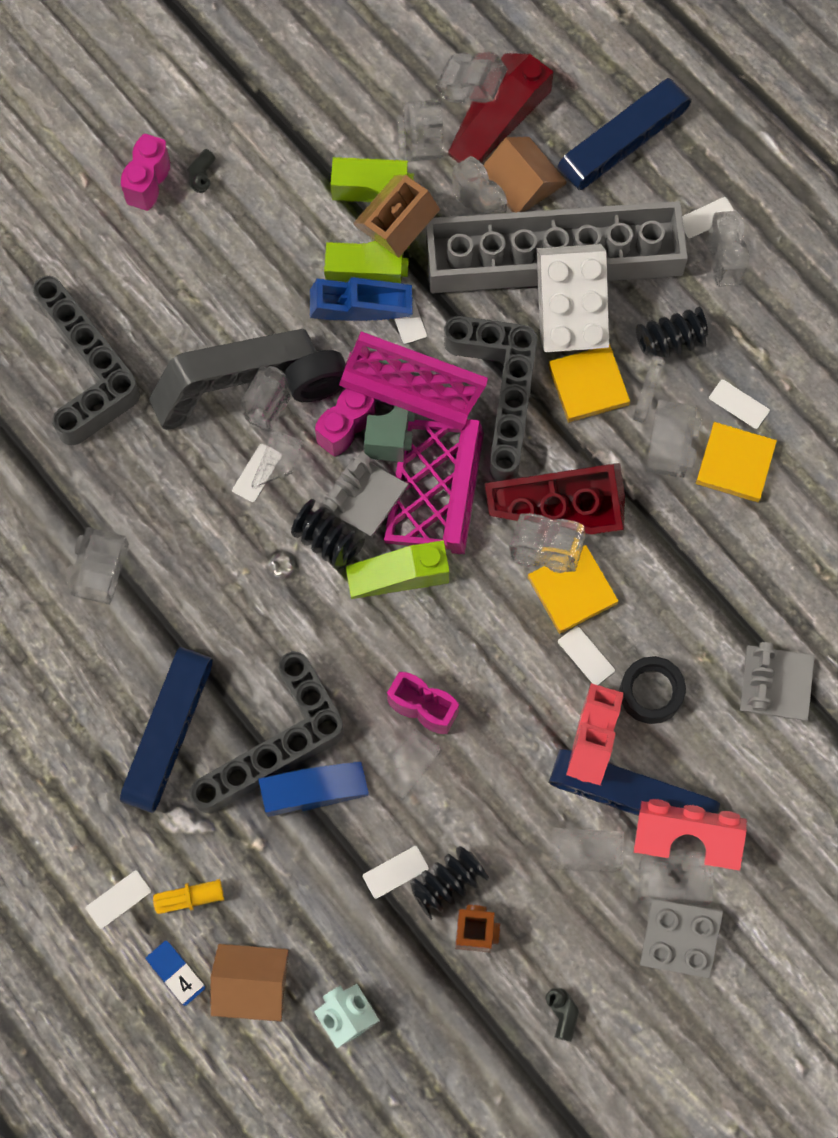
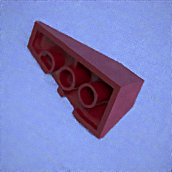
M505 53L485 73L452 142L448 155L472 173L551 93L554 72L531 54Z
M620 463L485 483L489 516L567 529L590 535L624 530L625 492Z

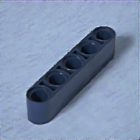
M671 78L663 80L570 150L560 160L557 166L558 169L578 190L585 189L679 118L688 109L692 99Z
M183 647L178 648L120 794V802L150 813L156 811L213 664L212 657Z
M565 749L558 751L549 779V784L558 789L637 816L640 813L641 801L649 802L651 799L664 800L670 806L684 808L686 805H695L705 809V812L718 814L720 803L714 799L609 763L601 785L582 782L577 778L566 775L572 751Z

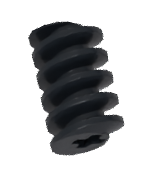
M697 307L694 312L689 309L685 310L682 316L675 313L671 315L670 320L667 317H661L658 324L656 321L651 320L647 322L646 328L644 325L638 324L636 326V335L642 352L645 355H649L653 362H657L658 351H661L667 359L670 357V348L672 347L677 355L682 354V344H685L689 351H693L695 340L698 341L702 348L706 347L708 326L701 307Z
M310 499L298 512L291 528V534L295 538L302 536V544L306 546L312 544L311 549L314 553L319 554L322 552V559L327 562L332 560V567L339 570L357 556L364 545L365 538L354 543L356 531L352 530L347 535H344L343 532L346 524L342 522L337 527H334L333 523L336 516L332 514L328 518L323 519L326 508L322 506L314 512L312 509L316 500Z
M461 846L456 848L458 860L452 855L447 854L444 856L446 867L439 862L433 864L435 875L424 870L421 872L423 883L416 878L410 880L412 893L430 920H432L431 907L440 913L444 911L441 902L443 899L452 905L455 904L453 892L456 891L463 897L467 895L464 886L466 883L477 889L476 876L479 875L486 881L489 880L486 871L477 858Z

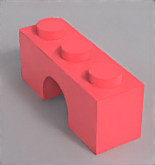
M593 683L590 684L580 714L567 776L577 778L582 782L601 785L612 753L616 734L614 728L620 713L624 693Z
M651 799L649 802L641 801L634 853L669 858L671 845L676 838L682 835H693L698 837L705 845L704 865L740 871L747 832V819L741 818L739 814L730 811H721L719 814L705 812V809L695 805H686L684 808L670 806L668 802L659 799Z

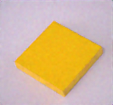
M610 344L609 348L591 349L549 361L548 367L568 423L629 406L630 399Z
M714 422L695 484L759 502L777 440Z
M587 545L529 573L527 577L559 634L602 613L619 602Z

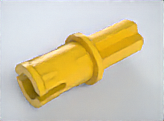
M220 879L192 886L189 883H185V887L153 895V905L157 914L186 908L193 911L195 906L224 901Z

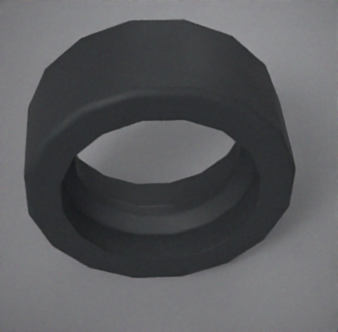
M323 350L308 354L293 362L285 373V378L293 398L299 402H314L333 396L343 390L345 387L339 386L346 365L342 354L335 350Z
M658 656L643 657L633 662L624 673L619 692L624 693L622 705L626 712L637 721L647 724L662 723L672 718L681 707L686 694L685 678L679 668L668 659ZM647 671H656L668 678L672 685L673 693L671 700L666 706L651 710L644 708L636 701L633 696L632 687L635 679L640 674Z

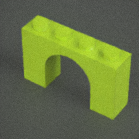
M333 157L331 173L332 200L371 203L395 175H407L414 180V173H408V160ZM375 240L363 244L326 242L325 280L348 282L351 277L402 284V277H408L409 258H403V253L398 258Z

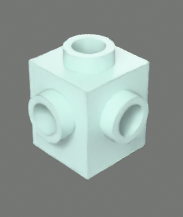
M357 984L346 990H343L341 985L323 996L326 1003L314 1011L336 1049L359 1037L380 1021Z

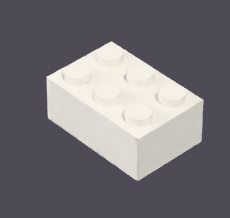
M601 244L537 248L540 342L544 352L609 348L607 255L605 248Z

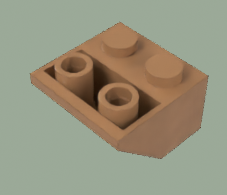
M395 175L353 224L399 258L439 212L440 208L427 189L407 175Z

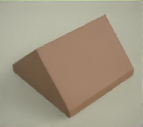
M506 137L480 169L481 175L513 213L526 212L567 183L530 137Z
M218 944L211 973V1016L282 1022L289 950Z

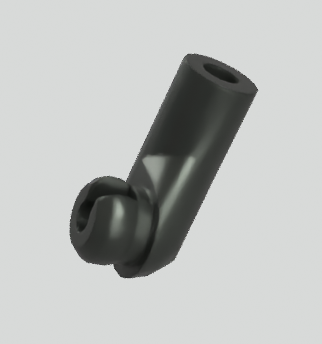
M204 149L187 168L189 186L198 193H203L209 188L210 178L208 179L206 170L216 160L215 155L208 149Z
M553 988L547 992L546 1003L559 1019L555 1038L572 1042L579 1009L567 991L562 988Z

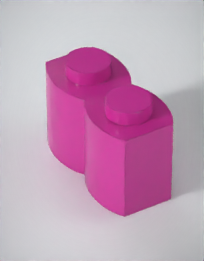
M144 133L134 145L133 160L123 170L121 187L127 205L148 211L158 198L159 184L167 177L171 163L165 140Z
M346 388L339 396L336 406L326 410L318 419L315 426L317 444L334 457L345 452L352 444L355 434L366 428L367 416L375 415V398Z
M398 672L387 691L388 703L397 713L409 718H418L425 728L438 734H447L459 714V704L453 696L440 689L428 688L422 679L411 673Z

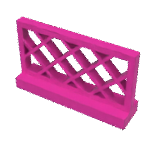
M361 331L352 352L348 356L339 386L462 430L470 411L485 389L488 378ZM367 347H370L377 351H370ZM399 359H402V360H405V361H408V362H406V363H401V361H400ZM386 360L389 364H382L380 361ZM431 371H435L440 374H432ZM410 372H418L420 375L415 376L412 375ZM462 382H465V383L470 384V385H469V386H464V385L462 384ZM442 384H450L452 387H445Z
M467 419L464 428L460 430L438 421H408L407 431H412V429L426 430L431 437L418 447H415L412 443V451L410 453L405 450L404 462H397L395 477L402 481L405 477L407 479L406 483L409 485L406 490L412 486L420 498L407 508L402 505L399 498L388 514L384 541L386 544L411 546L444 540L445 549H449L453 554L465 555L484 438L481 423L479 420ZM448 432L460 433L459 442L449 450L439 440ZM436 442L444 453L429 464L421 453ZM455 453H457L456 460L453 457ZM418 456L426 467L410 478L405 471L406 464ZM449 459L455 466L454 473L442 480L434 469ZM431 473L439 484L426 494H423L415 483ZM452 483V487L450 490L447 486ZM444 489L450 496L449 503L437 511L429 500ZM426 503L434 515L418 525L410 514ZM445 514H447L446 521L443 519ZM406 517L415 526V529L406 536L394 535L396 524ZM437 520L445 527L443 539L429 538L424 530Z

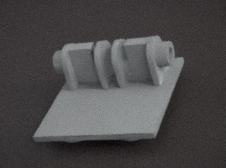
M360 452L358 456H353L352 461L341 473V476L336 480L329 493L326 494L319 508L325 507L327 513L334 514L336 518L373 537L409 485L369 463L371 458Z
M761 642L759 647L747 645L740 711L808 721L815 655L773 649V644L768 642Z
M652 898V903H649L647 916L649 919L640 966L710 978L723 911Z

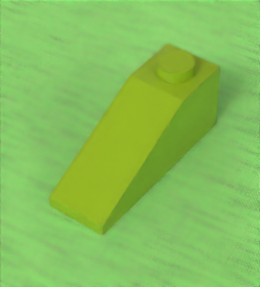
M444 540L407 546L346 566L351 599L449 584V566Z

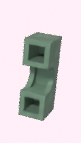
M399 359V360L401 361V363H406V362H408V361ZM386 360L380 361L382 364H389ZM410 372L412 375L415 376L420 375L418 373ZM391 405L393 410L386 415H368L364 454L374 460L404 462L405 450L411 451L413 431H407L408 421H415V413Z

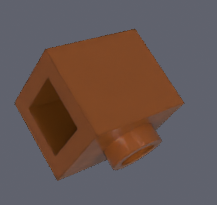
M466 905V909H459L455 949L490 953L492 944H499L500 923L494 922L495 912H487V907L480 905Z

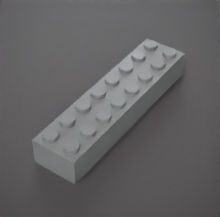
M680 201L433 218L426 226L431 293L538 286L537 248L601 244L605 248L607 255V281L683 276L688 259Z

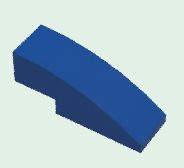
M351 277L348 282L316 279L310 288V318L367 321L411 317L413 314L412 285Z
M362 762L321 766L258 779L267 817L301 809L303 812L369 796Z

